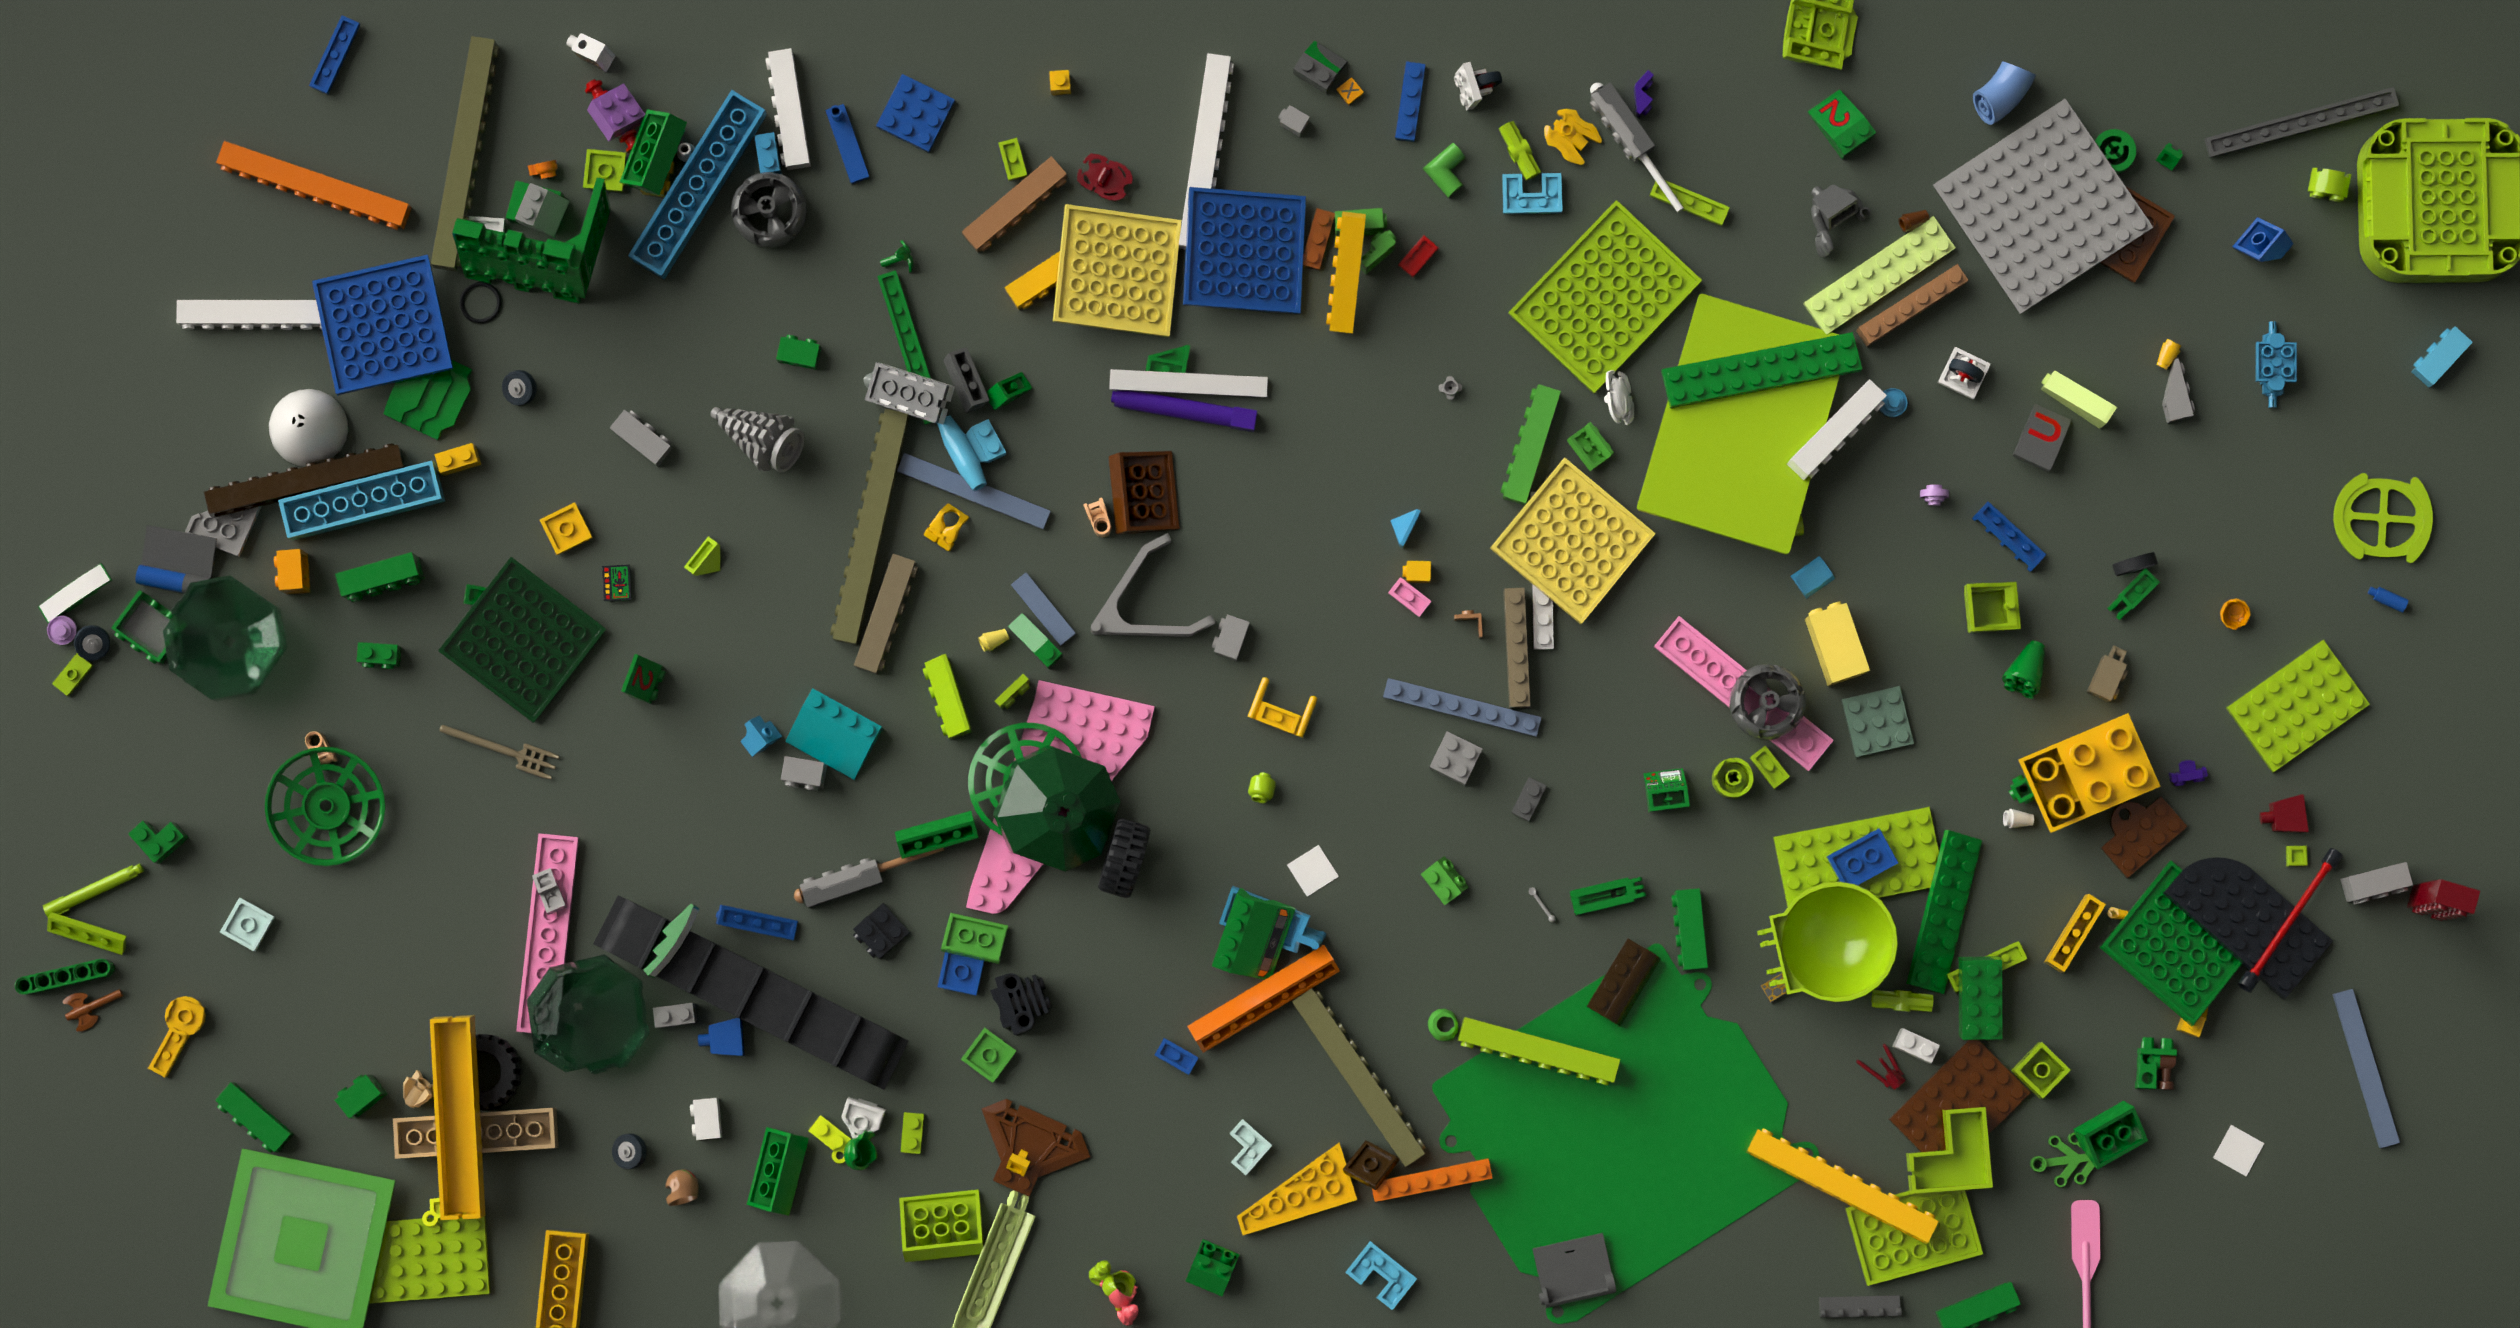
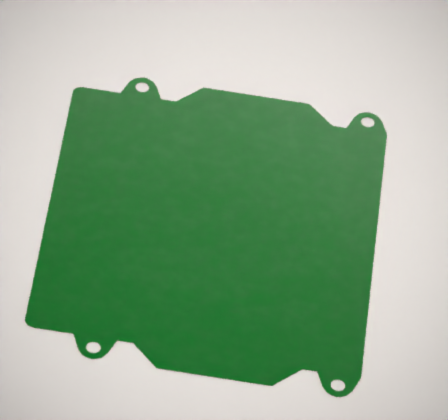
M1655 943L1646 948L1660 957L1661 960L1621 1027L1586 1007L1603 980L1604 976L1516 1030L1620 1059L1614 1083L1609 1082V1086L1596 1083L1595 1078L1590 1077L1589 1080L1576 1077L1577 1073L1570 1072V1075L1558 1073V1068L1551 1067L1550 1070L1538 1067L1539 1063L1532 1061L1530 1065L1518 1062V1057L1512 1056V1059L1500 1057V1052L1493 1051L1492 1054L1481 1052L1435 1081L1432 1085L1433 1093L1450 1118V1122L1439 1138L1441 1148L1447 1153L1470 1151L1475 1160L1489 1159L1492 1179L1472 1182L1470 1193L1521 1273L1538 1277L1532 1248L1603 1233L1616 1293L1559 1305L1564 1310L1561 1317L1553 1316V1307L1546 1308L1547 1318L1553 1323L1563 1324L1581 1319L1799 1181V1179L1746 1153L1757 1130L1762 1131V1129H1766L1773 1133L1772 1137L1778 1140L1780 1138L1785 1139L1782 1131L1788 1102L1738 1023L1708 1017L1700 1005L1710 993L1712 987L1711 979L1706 974L1700 972L1681 975L1661 944ZM1697 979L1705 981L1706 986L1703 990L1695 988L1694 982ZM1453 1135L1456 1137L1457 1143L1454 1147L1446 1145L1445 1139L1447 1136ZM1799 1142L1790 1145L1796 1149L1798 1147L1803 1149L1810 1148L1813 1152V1158L1819 1156L1818 1148L1811 1142Z

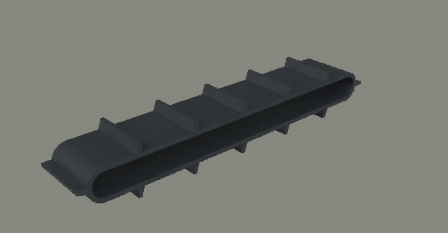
M618 895L593 944L644 970L657 957L653 950L667 937L662 930L672 921ZM689 931L676 954L657 975V977L883 1090H885L909 1040L692 931Z

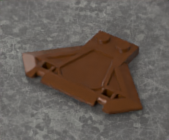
M1004 1099L981 1109L1001 1160L993 1181L1030 1197L1038 1177L1090 1157L1080 1131L1074 1129L1073 1134L1065 1131L1067 1125L1022 1105L1019 1106L1018 1110L1010 1107L1013 1101ZM1006 1116L1014 1117L1013 1122L1006 1120ZM1061 1139L1068 1141V1145L1060 1144ZM1021 1149L1028 1152L1026 1160L1030 1161L1024 1177L1006 1168L1012 1153L1018 1155Z

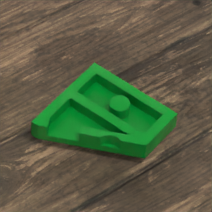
M1190 345L1149 355L1145 371L1185 373Z

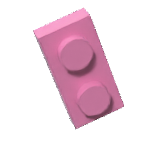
M1401 577L1388 592L1389 595L1418 617L1422 615L1432 602Z

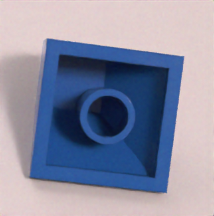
M2257 217L2232 247L2263 262L2281 259L2294 243L2285 230Z

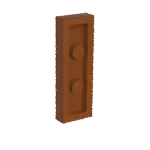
M1316 208L1303 254L1304 267L1320 271L1335 213Z

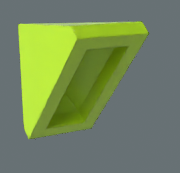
M708 536L684 568L695 576L720 571V545Z

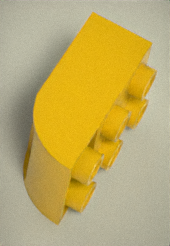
M2129 713L2018 759L2050 833L2161 787Z

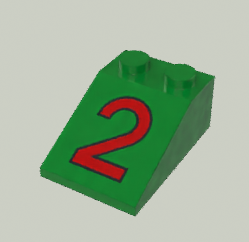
M1840 89L1807 112L1841 159L1858 149L1876 134V131L1865 116Z
M634 654L621 692L629 697L651 704L652 700L655 701L659 693L657 686L659 682L664 680L666 671H664L665 667Z

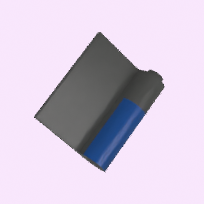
M147 525L142 563L138 566L136 572V584L207 597L208 594H212L214 587L211 580L217 538Z

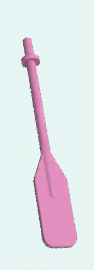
M2077 1200L2071 1205L2072 1260L2082 1280L2083 1328H2091L2090 1282L2100 1261V1207L2094 1200Z

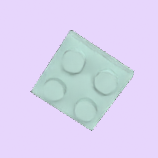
M239 897L220 933L256 952L275 916Z

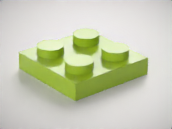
M587 149L583 188L593 190L596 178L598 177L605 179L607 191L623 192L624 184L620 183V179L626 166L627 153Z
M1022 674L995 700V703L1001 709L1004 707L1008 709L1015 703L1014 698L1019 693L1022 696L1030 688V680Z

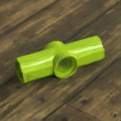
M1511 121L1501 126L1498 130L1508 146V153L1513 162L1517 163L1525 180L1536 177L1541 171L1532 156V150L1528 142L1521 136L1515 122Z
M1873 990L1871 1007L1889 1008L1894 1011L1911 1012V1010L1932 1012L1933 995L1894 990V992Z

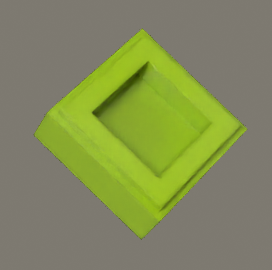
M2286 846V866H2308L2307 846Z

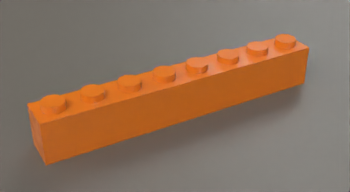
M1322 945L1187 1027L1204 1053L1340 972L1326 946Z

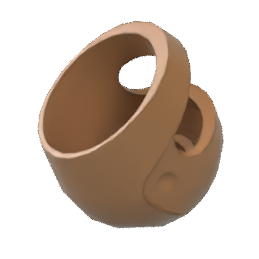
M681 1169L669 1175L666 1181V1188L672 1189L671 1194L666 1198L669 1206L682 1205L698 1197V1179L692 1172Z

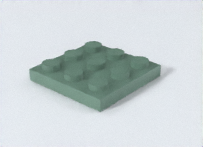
M1900 686L1841 700L1855 758L1914 744Z

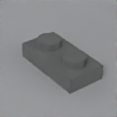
M1528 777L1511 813L1529 822L1546 785Z

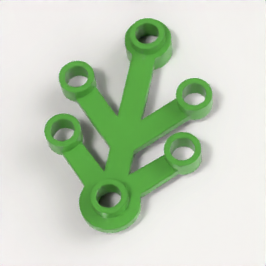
M2075 1133L2069 1134L2068 1142L2080 1147L2078 1140L2075 1143L2071 1141V1136L2075 1135ZM2050 1136L2048 1144L2051 1147H2056L2067 1156L2048 1159L2042 1156H2035L2030 1161L2031 1169L2035 1172H2042L2046 1167L2068 1164L2063 1172L2054 1178V1184L2057 1187H2064L2067 1184V1179L2080 1162H2087L2081 1173L2079 1172L2074 1175V1182L2076 1184H2084L2087 1176L2095 1167L2086 1153L2077 1154L2064 1144L2058 1136ZM2054 1137L2058 1140V1143L2056 1145H2053L2051 1143V1140ZM2036 1160L2041 1162L2039 1168H2036L2034 1165ZM2078 1175L2083 1176L2084 1179L2082 1182L2077 1181ZM2060 1177L2064 1180L2062 1185L2057 1183V1179Z

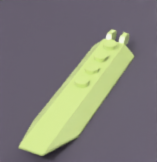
M1013 1190L1009 1194L1007 1205L1000 1204L955 1316L953 1328H991L1036 1217L1025 1212L1029 1196L1023 1194L1018 1202V1209L1014 1208L1018 1199V1192Z

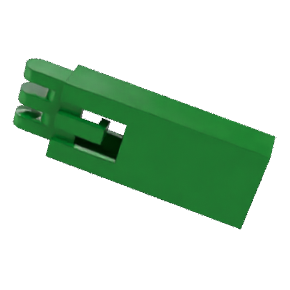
M1627 877L1569 891L1575 916L1634 902L1633 899L1645 897L1646 892L1639 894L1637 890L1644 889V884L1638 886L1635 884V882L1643 881L1642 877L1628 879ZM1623 887L1621 890H1616V895L1625 894L1624 896L1611 897V889Z

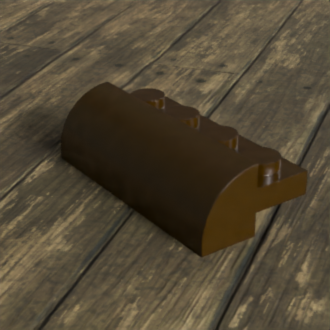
M1627 938L1586 1007L1621 1027L1661 958Z

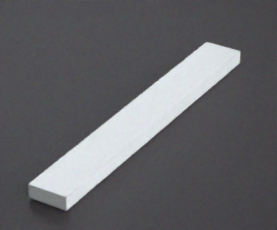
M1111 369L1109 390L1267 397L1268 377Z

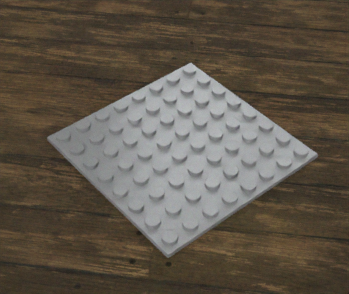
M2066 99L1933 184V187L2019 314L2025 312L2153 228Z

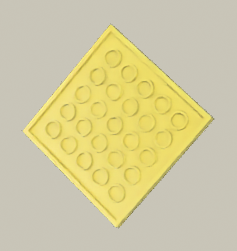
M1066 204L1064 208L1053 322L1169 337L1182 220Z
M1563 458L1490 549L1579 624H1582L1656 533L1569 460Z

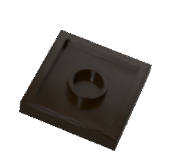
M1365 1140L1343 1168V1172L1370 1188L1377 1190L1399 1162V1159L1395 1155Z

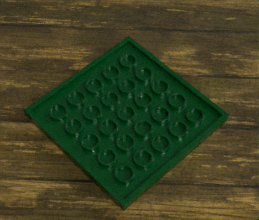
M510 557L445 640L438 652L534 723L606 628L513 557Z

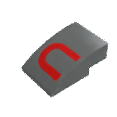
M2034 404L2012 457L2045 472H2049L2060 450L2071 420Z

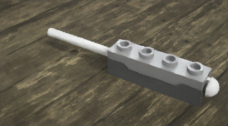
M1611 82L1605 86L1601 83H1594L1590 88V105L1592 109L1601 114V121L1606 128L1610 127L1613 131L1612 136L1617 144L1621 143L1624 147L1623 152L1629 160L1632 159L1634 163L1638 160L1644 163L1675 210L1680 212L1683 206L1647 155L1654 150V143Z

